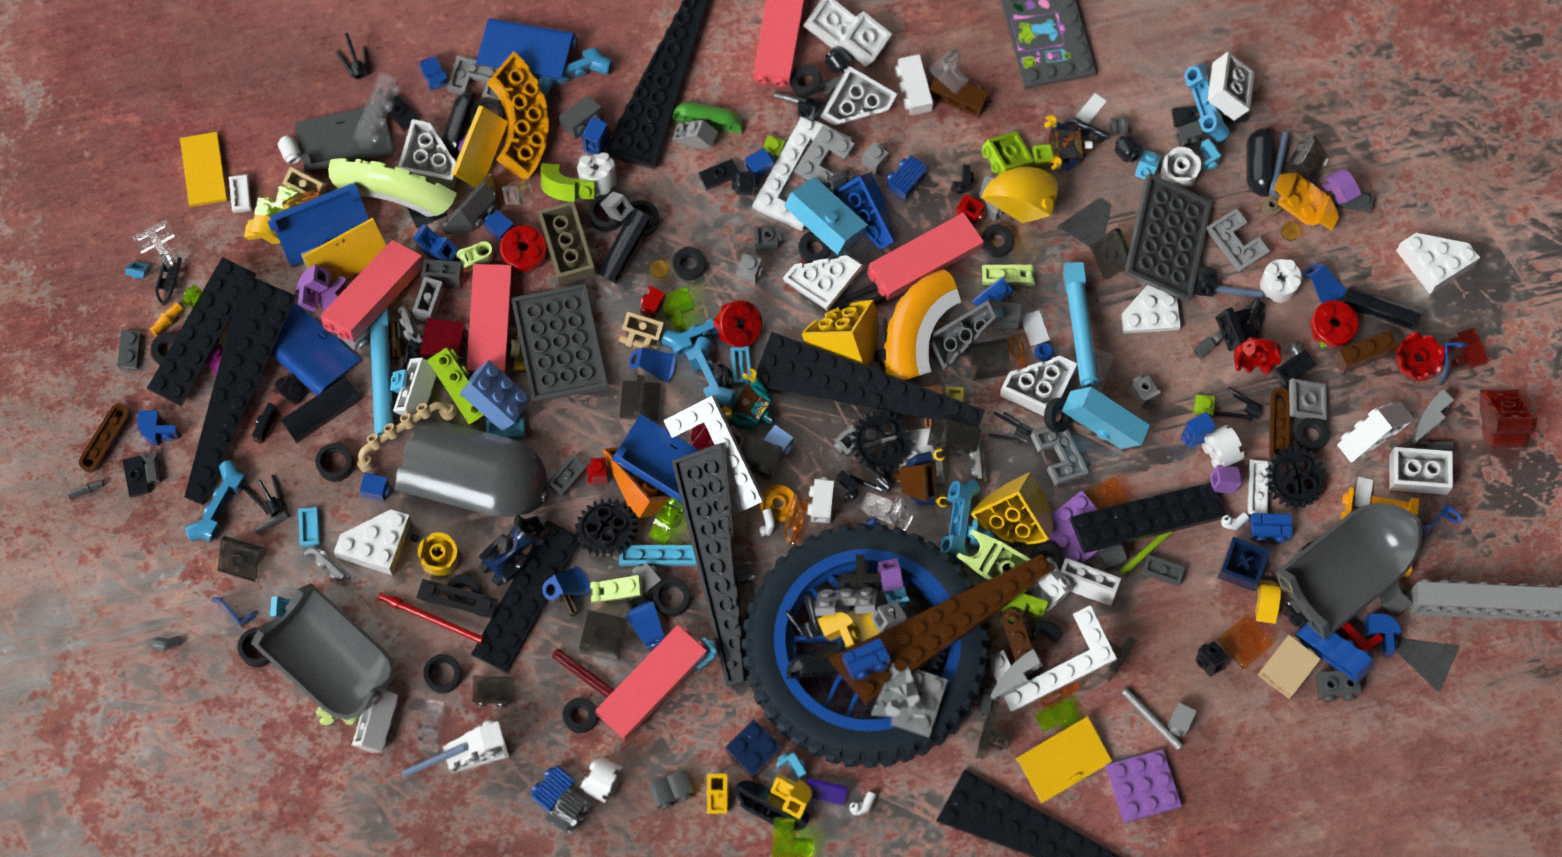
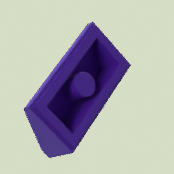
M812 778L808 779L807 785L812 792L811 798L838 805L844 804L847 793L846 786Z

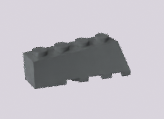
M988 300L931 334L930 342L943 370L986 329L1006 318L999 301Z

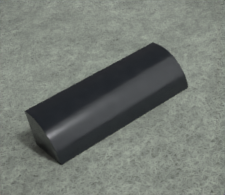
M635 208L630 212L596 274L614 284L617 283L652 221L649 215Z
M1348 286L1343 301L1350 305L1354 311L1413 331L1419 324L1422 313L1421 309L1352 286Z
M344 377L282 418L281 421L294 441L298 443L360 402V399L349 381Z

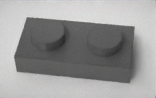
M1361 192V195L1346 203H1338L1335 197L1334 205L1335 207L1370 214L1374 194Z
M121 330L117 364L119 369H138L142 335L140 331Z
M572 454L549 480L548 486L563 497L586 471L587 465Z
M1147 555L1141 574L1179 587L1185 567Z

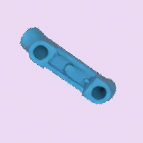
M591 48L582 52L583 59L565 65L562 80L538 75L533 76L537 79L544 98H547L551 87L554 85L567 83L575 77H583L591 71L603 75L609 74L612 69V60L602 56L599 48Z
M1200 63L1186 70L1185 81L1187 87L1192 89L1201 116L1198 120L1202 130L1209 133L1215 142H1221L1229 136L1230 129L1224 123L1220 110L1207 101L1210 70L1207 65Z
M711 318L705 324L700 326L694 325L683 333L667 328L662 335L661 341L663 345L673 349L675 356H681L686 354L685 350L691 348L692 343L698 337H709L719 331L713 325L714 318ZM739 319L737 322V326L739 329L743 328L744 326L741 319Z
M698 337L694 346L685 350V353L694 371L701 368L709 386L703 388V391L707 398L715 395L719 406L732 408L737 402V394L733 389L718 386L721 382L717 374H712V371L715 369L710 360L706 361L713 348L712 342L706 337Z
M228 460L220 464L219 470L223 479L221 486L215 489L211 504L205 507L202 520L188 524L185 527L190 541L194 542L204 539L211 543L216 538L221 529L216 520L231 493L240 494L247 480V475L238 471L236 462Z
M969 479L964 483L954 481L948 491L947 501L952 502L953 507L949 535L941 538L940 551L941 553L946 552L955 560V566L965 564L956 557L958 553L970 556L965 547L971 499L980 493V486L973 479Z

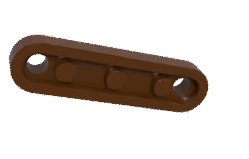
M1281 387L1274 389L1270 396L1269 456L1272 460H1274L1272 455L1276 454L1275 451L1281 449L1285 451V448L1289 447V392ZM1276 397H1281L1283 401H1278Z
M118 403L113 405L79 458V465L83 471L92 473L101 465L130 417V411L126 405ZM119 413H123L122 417H117ZM93 461L91 466H87L88 462Z
M1007 608L1002 613V623L1013 655L1017 661L1031 651L1033 647L1020 611L1016 608ZM1009 617H1014V618H1015V621H1014V622H1010V621L1008 620V618H1009ZM1040 668L1033 671L1034 675H1027L1029 680L1040 675Z

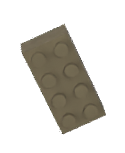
M568 202L538 210L540 225L559 286L594 277V265L575 203Z

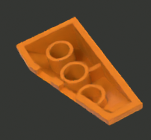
M618 447L603 450V454L628 506L631 507L636 516L639 518L653 516L674 500L612 461Z

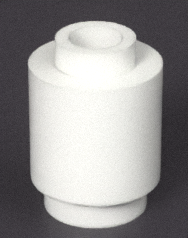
M282 137L278 147L284 161L289 165L298 163L302 159V153L295 137Z

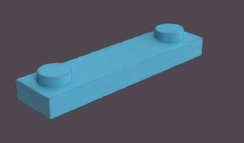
M626 545L627 551L620 549L619 566H638L640 564L644 565L646 562L649 566H697L692 545Z

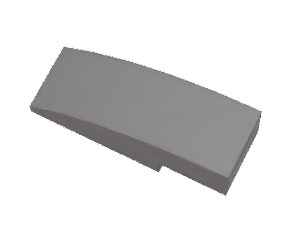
M1444 389L1432 400L1418 421L1411 444L1413 446L1432 432L1446 418L1442 412L1452 404L1454 399Z
M1032 649L1023 655L1003 674L991 694L993 700L998 701L1030 683L1027 675L1044 666L1037 651Z

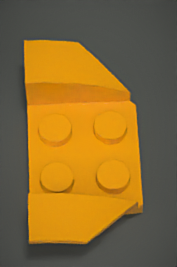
M1298 172L1281 174L1273 188L1281 194L1278 205L1306 225L1314 226L1321 223L1332 231L1339 216L1330 195L1327 196L1326 193L1302 177Z

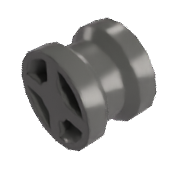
M1122 116L1120 119L1110 118V132L1112 136H1116L1118 133L1123 135L1128 133L1126 116Z

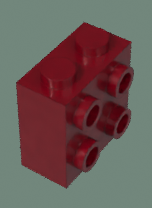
M427 318L420 350L421 358L428 360L448 347L450 350H455L459 356L457 361L460 364L461 358L464 359L465 356L463 344L468 339V330H466L465 324L463 322Z

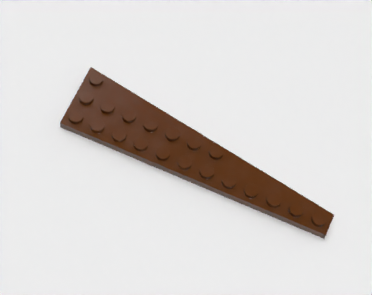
M1041 554L830 657L829 661L867 706L879 697L884 683L890 681L889 670L892 663H895L894 668L898 672H903L906 669V664H908L910 672L913 673L1053 573L1054 567ZM879 638L890 657L888 668L882 672L874 671L864 680L856 679L853 681L843 663V654Z

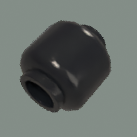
M834 47L824 56L826 58V66L834 74L840 72L843 74L850 66L849 63L852 60L851 56L842 47Z
M1121 136L1116 140L1115 153L1124 162L1133 163L1142 155V145L1133 136Z
M738 171L732 176L731 189L735 191L736 195L752 196L754 191L758 190L759 179L755 178L753 172Z

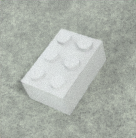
M1225 53L1212 64L1207 101L1221 110L1226 116L1236 120L1250 110L1254 71L1231 53Z
M1394 447L1389 454V491L1448 495L1453 488L1452 451Z

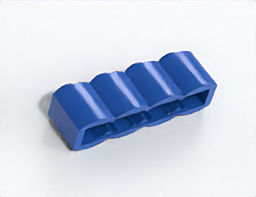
M1305 624L1296 633V637L1302 642L1304 647L1314 650L1318 657L1327 661L1334 668L1356 682H1359L1374 666L1370 653L1357 649V646L1352 641L1342 639V636L1337 631L1324 640Z

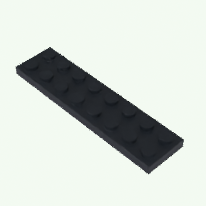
M224 257L221 258L147 387L149 391L182 407L231 321L243 273L254 278L257 276L256 273Z
M1210 482L1071 516L1070 522L1083 554L1218 521L1226 515V512Z
M548 520L544 526L550 532L544 537L545 541L540 545H532L527 554L529 556L528 560L514 577L494 612L493 619H490L481 635L485 637L483 643H477L471 653L473 657L504 673H507L548 600L543 595V584L553 575L565 570L579 545L577 540L579 536ZM549 584L547 587L549 595H551L554 589L552 584Z

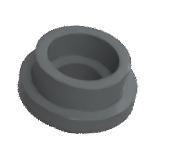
M1299 341L1292 343L1288 346L1289 350L1287 353H1290L1293 357L1304 351V342L1299 343Z

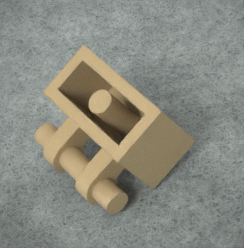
M290 167L282 184L290 187L289 192L282 189L280 196L284 197L287 202H293L298 205L325 194L329 184L296 167ZM298 191L305 195L304 199L296 196V192Z
M627 311L622 330L628 331L629 335L628 337L621 335L619 342L626 344L627 347L634 346L656 351L657 346L651 344V340H660L665 322ZM635 334L646 337L645 342L634 339Z

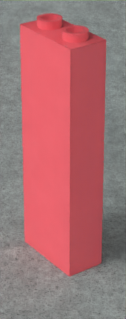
M766 0L753 71V81H757L760 84H775L779 87L790 85L805 0Z
M963 212L869 263L867 275L878 286L877 289L882 297L885 296L886 300L889 301L909 290L912 285L924 276L940 269L945 270L980 251L984 241Z
M391 240L321 314L323 327L327 331H333L338 334L342 339H347L354 343L422 270V255Z
M473 264L467 370L470 374L468 377H471L475 370L487 360H490L507 375L513 277L511 265Z
M677 625L595 710L596 715L624 741L637 730L707 656V651L705 650L707 647L700 640L695 641L691 637L692 633L687 628H681Z

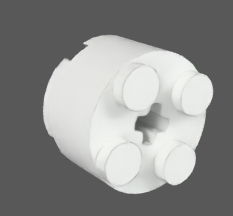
M1177 147L1172 149L1163 161L1161 167L1162 179L1184 189L1191 188L1196 182L1201 169L1200 158L1190 148Z
M600 153L582 156L579 159L580 162L577 166L579 179L595 180V196L605 195L611 191L613 186L615 188L617 185L615 165L609 154Z
M1279 259L1272 261L1267 265L1261 277L1260 289L1263 291V295L1278 303L1290 300L1301 284V272L1292 260Z
M1224 425L1206 434L1204 437L1205 442L1202 443L1204 452L1206 454L1209 453L1212 459L1211 463L1214 469L1217 465L1230 466L1244 459V451L1240 453L1239 447L1242 446L1241 442L1232 428L1227 429L1228 425Z
M601 757L598 760H593L590 766L592 771L589 777H585L581 788L584 789V793L606 804L609 801L607 796L609 794L613 795L620 783L622 774L619 772L624 771V767L605 757Z

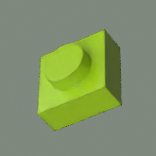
M768 135L763 148L767 153L770 152L773 158L778 160L785 146V141Z
M1051 144L1032 146L1034 166L1053 164L1049 162L1053 158Z
M1196 394L1193 415H1201V413L1207 412L1210 417H1213L1215 397Z

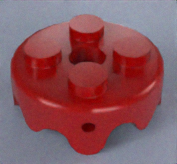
M519 225L508 230L502 237L500 242L501 258L506 265L512 266L513 272L520 270L529 273L537 267H542L545 263L547 243L543 234L536 228ZM521 244L529 246L526 251H520L518 247Z
M733 300L721 306L718 316L713 320V325L719 331V339L731 347L741 348L753 344L758 339L762 331L763 322L761 313L754 304L745 300ZM739 319L744 321V326L741 329L737 326Z
M1338 300L1326 301L1320 304L1310 319L1312 338L1317 343L1323 342L1329 348L1348 346L1359 328V319L1356 312L1350 305ZM1337 319L1340 322V326H1333L1330 320Z
M1413 332L1399 344L1395 354L1396 365L1400 372L1409 379L1415 381L1429 380L1436 376L1443 367L1445 347L1440 345L1431 335L1423 336L1419 332ZM1414 355H1421L1424 361L1417 362Z
M1248 338L1234 350L1236 371H1241L1242 367L1246 372L1250 373L1253 368L1259 367L1263 374L1268 375L1271 373L1274 364H1281L1282 349L1280 344L1271 339Z

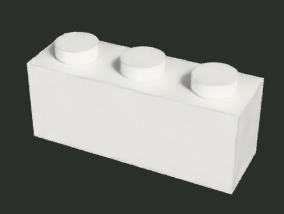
M920 54L898 59L895 72L896 76L901 79L899 86L901 93L905 94V109H909L910 116L932 111L933 102Z
M414 358L409 361L406 386L404 389H400L393 410L401 416L405 413H410L411 416L418 412L417 406L421 403L427 404L431 396L437 374L429 362L423 358Z
M1065 558L1061 572L1074 587L1071 592L1111 606L1121 578Z
M386 691L378 704L373 705L360 716L352 746L371 753L382 752L386 745L388 730L392 725V715L397 707V694Z

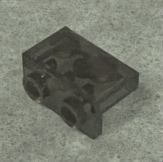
M474 675L471 703H476V706L481 707L488 706V704H496V707H508L513 701L514 677Z

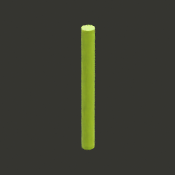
M1173 532L1158 535L1119 570L1121 575L1125 576Z

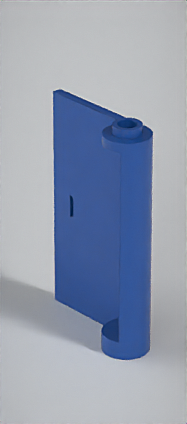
M489 18L476 65L499 69L514 51L527 64L532 75L562 80L569 50L572 51L574 47H577L578 37L575 36V32Z
M353 182L269 216L271 220L267 222L271 231H276L290 266L303 262L301 253L327 243L369 220L358 189Z
M297 303L293 305L271 354L273 358L315 395H319L331 387L337 379L361 361L358 356Z
M640 414L613 456L612 461L682 504L672 460L697 452L698 450L677 436L672 438L669 431Z

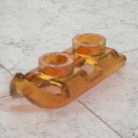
M797 495L792 497L783 528L784 539L793 546L796 545L798 535L803 528V518L808 511V500L801 501L796 499ZM793 510L796 511L795 518L791 517ZM788 529L794 531L792 540L787 534Z

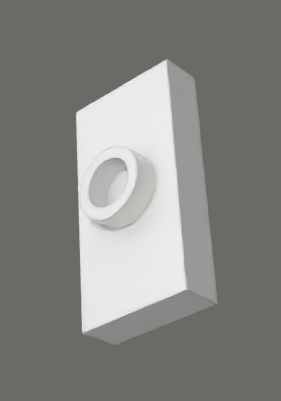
M248 174L229 177L232 212L252 211Z

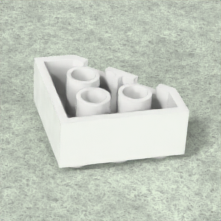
M849 66L820 117L837 126L885 113L889 110L897 93Z
M412 119L398 167L410 171L409 175L416 174L426 177L425 181L436 185V183H439L447 188L455 189L457 177L452 175L456 164L455 160L430 123Z
M1415 233L1402 241L1396 250L1429 294H1432L1474 267L1480 259L1469 243Z
M1057 356L1046 362H1039L1018 371H1011L1001 388L1000 396L1044 416L1048 402L1053 398L1063 397L1075 372L1077 363L1062 356Z
M1391 402L1386 406H1381L1379 409H1373L1368 413L1369 418L1365 421L1363 419L1354 426L1356 428L1354 431H1348L1341 437L1342 441L1337 445L1351 463L1360 460L1366 455L1365 452L1368 453L1387 441L1386 438L1396 435L1415 420L1401 402L1395 404Z
M390 509L340 534L334 550L336 558L393 575L412 522L410 516Z
M486 721L482 724L483 726L465 733L462 737L449 742L443 747L445 752L463 743H466L468 746L467 751L447 759L451 774L509 757L498 721Z

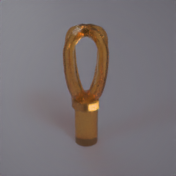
M1017 335L1011 336L1008 339V348L1019 364L1020 370L1027 368L1022 339ZM1013 339L1016 340L1020 349V357L1018 356L1013 347Z
M1074 683L1040 698V703L1044 708H1053L1061 703L1064 698L1068 697V695L1078 691L1080 688L1077 683ZM1056 694H1061L1057 699L1050 702L1049 704L1045 703V700L1047 698Z

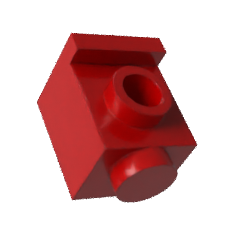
M964 194L954 216L956 217L964 212L968 220L975 224L976 221L980 222L985 214L983 211L985 204Z
M649 285L647 287L648 294H644L640 301V313L647 317L656 318L666 301V293Z
M606 457L590 458L591 464L587 465L588 484L608 483Z

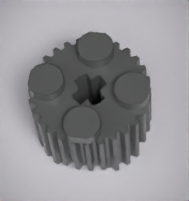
M569 788L567 792L564 791L559 797L553 809L554 812L550 811L546 820L564 834L571 836L577 827L578 821L582 822L588 814L587 811L592 803L575 790Z

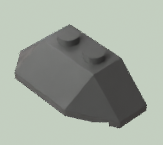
M490 172L451 216L442 224L444 233L473 232L476 228H480L483 225L485 218L490 213L495 212L497 209V193L494 173Z

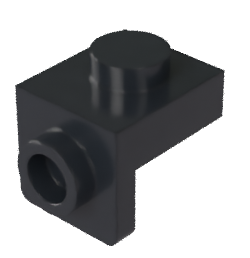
M810 97L805 102L799 100L797 102L798 116L814 122L823 112L825 103Z
M963 164L962 181H953L951 192L956 194L969 193L971 183L974 182V171H970V165Z
M1199 266L1195 294L1213 297L1217 284V269Z
M284 376L276 381L274 384L276 388L273 392L282 395L296 405L307 388L292 377Z
M842 470L837 475V482L848 491L843 496V502L846 504L849 500L852 502L859 495V484L855 482L856 479L851 473H846Z
M1288 601L1285 604L1287 609L1284 614L1289 618V622L1292 625L1301 629L1308 622V619L1301 612L1297 613Z
M1043 619L1040 624L1036 622L1030 630L1033 633L1030 639L1034 641L1038 634L1042 633L1057 643L1063 632L1060 631V627L1056 624L1048 623Z

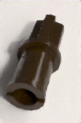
M391 321L389 323V341L391 343L392 359H399V356L402 359L404 358L402 344L404 338L401 335L400 322Z
M560 595L559 601L563 603L568 616L573 617L577 615L579 610L573 599L574 595Z

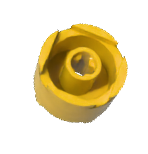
M440 532L432 533L420 542L418 556L423 569L427 573L437 577L453 573L459 563V551L456 543L449 535ZM439 552H442V555H440L439 557L435 556L438 555Z

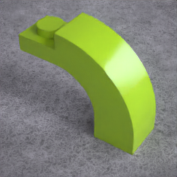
M541 164V188L547 195L568 202H575V199L594 200L595 180L569 178L560 173V164Z

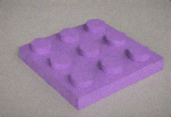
M1080 491L1052 513L1053 532L1050 539L1047 540L1062 552L1064 561L1065 558L1081 564H1084L1100 551L1097 550L1083 554L1070 522L1071 516L1098 510L1083 491Z
M1163 749L1105 766L1123 824L1182 807Z

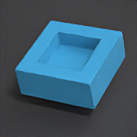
M132 261L126 267L125 275L132 276L135 279L144 278L150 272V264Z

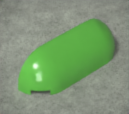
M684 102L674 109L671 116L673 121L685 123L703 120L714 129L743 134L744 126L741 117L730 109L695 102Z

